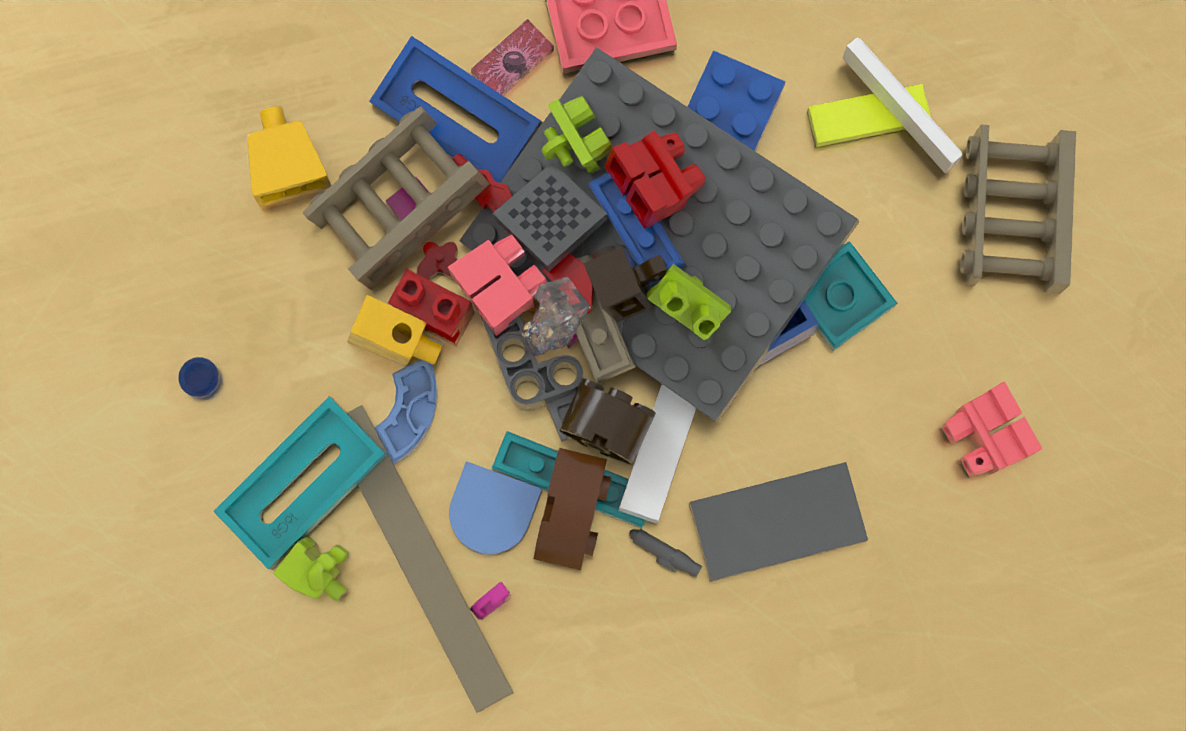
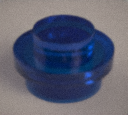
M196 357L183 364L179 371L178 380L185 393L192 397L202 398L216 390L220 374L212 361Z

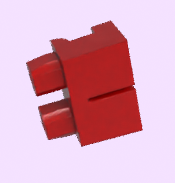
M654 130L648 133L641 141L628 145L627 142L612 148L605 164L606 170L622 195H627L625 200L644 229L683 209L690 196L700 190L706 180L697 165L692 164L680 170L675 160L681 158L685 152L684 144L676 132L659 137Z
M407 268L388 301V304L426 322L424 327L426 332L454 346L458 345L475 313L471 301Z

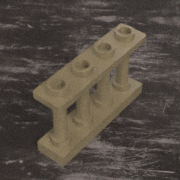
M422 106L418 107L415 111L405 114L392 132L385 138L374 142L369 148L368 153L361 160L344 169L339 179L326 191H322L314 196L310 206L303 211L305 217L319 228H323L328 223L357 257L356 262L348 270L357 281L371 290L490 185L489 181L470 161H467L463 166H458L429 132L437 125V122ZM417 143L446 176L445 182L433 193H428L400 160ZM387 170L416 203L415 209L403 220H398L370 186ZM357 197L361 199L387 230L385 236L371 247L365 243L341 214V211Z
M983 124L979 126L974 136H969L966 158L972 160V172L966 175L964 195L965 197H970V212H965L962 225L963 235H968V250H963L960 264L961 273L966 274V285L975 286L982 278V271L1039 276L1040 280H1045L1044 293L1061 294L1070 286L1076 131L1060 130L1046 146L989 141V125ZM988 157L1044 162L1045 166H1050L1049 180H1046L1044 184L987 179ZM986 195L1042 199L1044 204H1048V218H1044L1043 222L985 217ZM984 233L1039 237L1042 242H1046V257L1043 256L1041 260L985 256L983 255Z

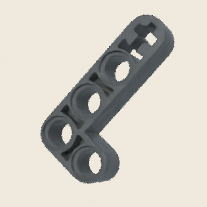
M480 315L509 396L517 408L524 411L536 410L547 406L546 403L566 397L577 391L583 378V367L579 360L573 356L561 355L538 363L528 335L526 336V330L520 315L508 323L509 326L497 336ZM516 344L525 350L524 356L514 362L506 360L502 355L503 351L509 345ZM565 367L570 368L576 373L577 377L570 385H561L554 379V374L557 370ZM530 381L538 386L539 391L535 397L523 399L517 395V387L522 382Z

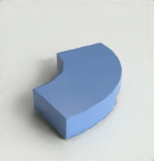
M418 360L392 374L396 386L395 404L388 417L375 427L394 465L406 458L419 446L434 419L438 398L436 376L432 364L423 360Z

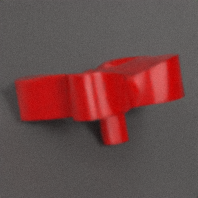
M434 242L425 243L423 246L425 257L417 267V274L430 280L438 273H443L446 277L455 281L449 272L448 266L458 260L456 258L458 255L457 245L454 242H447L439 247Z

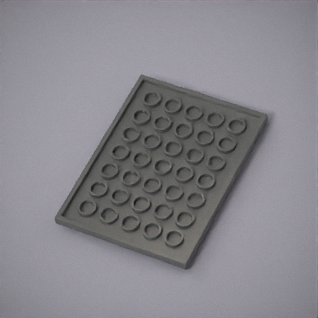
M596 47L559 101L564 105L573 99L583 96L596 118L579 127L578 131L584 138L601 127L613 147L625 142L631 145L641 141L648 133L654 130L659 137L674 132L678 134L684 144L685 152L681 158L675 160L680 170L692 164L697 165L706 180L702 188L690 196L683 209L659 222L686 265L681 270L691 277L696 276L703 282V286L731 305V312L720 323V327L706 340L700 338L655 304L654 307L618 322L633 362L638 368L718 423L859 224V220ZM550 112L500 183L508 185L512 195H514L553 162L603 209L588 183L608 172L605 164L610 153L597 161L601 169L591 175L586 167L582 166L573 148L569 150L573 162L567 166H563L559 158L545 159L541 150L549 141L544 131L554 126L559 135L564 134L552 112ZM488 206L485 210L483 208L480 210L459 241L470 250H474L487 240L494 245L509 235L494 220L493 210ZM609 217L605 223L570 253L577 259L588 255L592 260V255L602 248L615 246L617 249L622 246L632 257ZM523 249L525 256L510 266L511 270L518 277L535 265L547 280V286L543 289L547 295L541 291L537 297L550 306L558 305L556 310L570 319L557 286L541 271L544 267L528 251ZM649 284L646 285L649 291L652 287Z

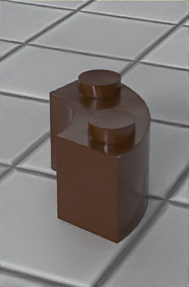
M559 448L533 559L581 570L585 555L593 557L598 537L597 532L591 531L598 499L606 501L612 478L604 475L607 459Z

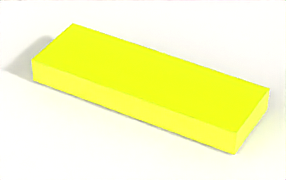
M923 84L905 87L930 116ZM875 94L809 106L807 110L816 147L906 130Z

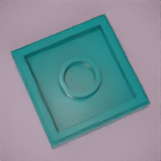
M850 241L842 246L805 298V302L819 323L816 329L832 351H835L898 304Z

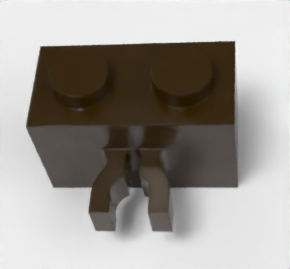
M615 246L602 248L592 255V260L584 263L602 309L617 323L654 307V303L647 299L648 289L646 285L661 280L668 271V266L660 254L637 266V263L622 246L617 249Z

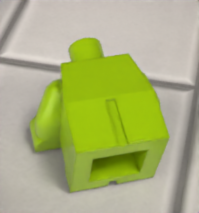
M306 536L295 544L273 574L295 591L315 599L326 593L337 602L347 589L335 580L340 574L335 565L336 563H342L349 553L342 546L335 545L329 552L320 554L314 548L316 542L309 536Z

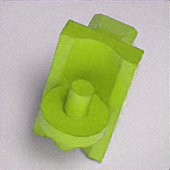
M581 96L564 105L558 99L549 103L548 107L564 134L559 135L554 126L544 131L549 141L541 150L545 159L559 158L561 164L567 166L573 162V158L569 153V150L573 148L582 166L586 167L590 175L601 169L597 161L610 153L613 146L601 127L584 138L578 131L579 127L596 118L585 98Z
M675 264L668 269L662 280L647 292L648 300L703 340L708 339L731 312V305L703 286V282L696 276L691 277Z

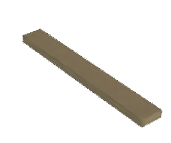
M363 405L347 412L387 453ZM387 455L358 486L476 713L514 692L390 456Z

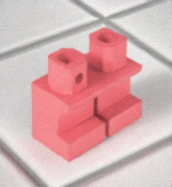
M513 235L498 241L494 245L487 240L448 266L452 278L471 303L474 304L476 310L496 336L509 326L508 323L522 312L534 307L533 298L538 296L547 286V280L535 265L518 277L511 270L510 266L525 256L524 250Z
M1005 381L962 405L955 411L956 414L942 425L944 433L952 444L967 436L970 437L976 450L960 458L969 477L988 471L991 475L1043 449L1025 417L993 434L989 433L1022 414Z

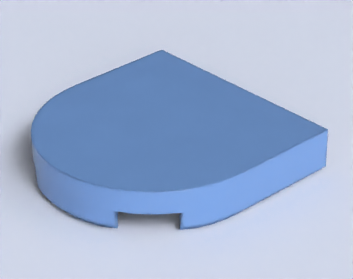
M466 461L450 503L449 517L451 527L460 542L476 553L494 555L505 552L517 545L527 533L541 496L542 488Z

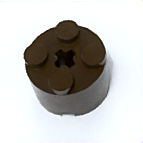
M582 378L562 421L560 433L585 447L590 446L599 450L600 454L631 465L638 454L656 412L639 403L631 405L633 397L619 389L611 387L607 394L603 392L604 387Z

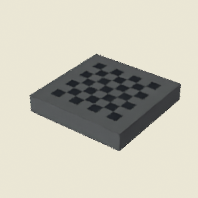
M553 162L493 213L494 220L510 235H513L517 242L548 272L608 220L607 213Z

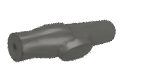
M642 529L630 530L629 536L633 543L657 556L656 561L674 572L680 570L697 577L702 566L693 561L687 554L671 547Z

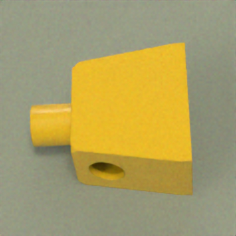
M279 106L262 110L259 114L264 130L250 133L247 136L251 190L259 207L331 187L328 175L302 121L286 123L283 108Z
M366 295L347 341L350 344L406 366L412 356L434 365L444 344L422 334L426 322L369 295ZM394 332L404 333L407 337V342L403 344L396 342L392 334Z

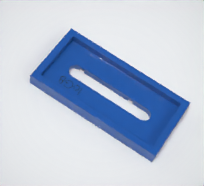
M413 36L410 37L369 100L370 103L397 121H400L405 114L415 111L418 107L422 106L437 122V125L429 133L446 153L452 157L462 154L477 169L490 171L495 182L498 183L502 181L543 123L540 119ZM419 81L425 82L498 131V140L494 143L486 142L414 94V84Z

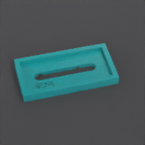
M329 396L213 512L267 569L273 570L288 555L295 544L306 537L388 454L334 398ZM331 444H337L340 447V455L272 523H264L262 520L264 509L314 459H317Z

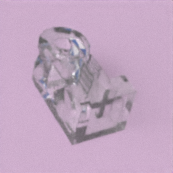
M568 277L539 285L534 295L540 306L532 321L527 322L522 330L524 345L532 355L540 356L548 350L566 347L591 307Z

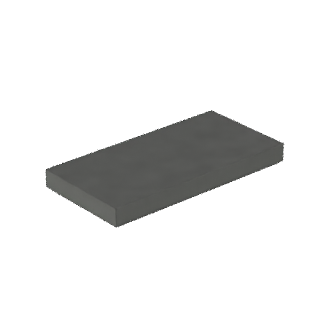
M846 462L689 503L710 582L868 541Z

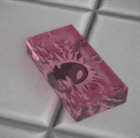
M527 19L471 68V74L504 96L554 51V45Z

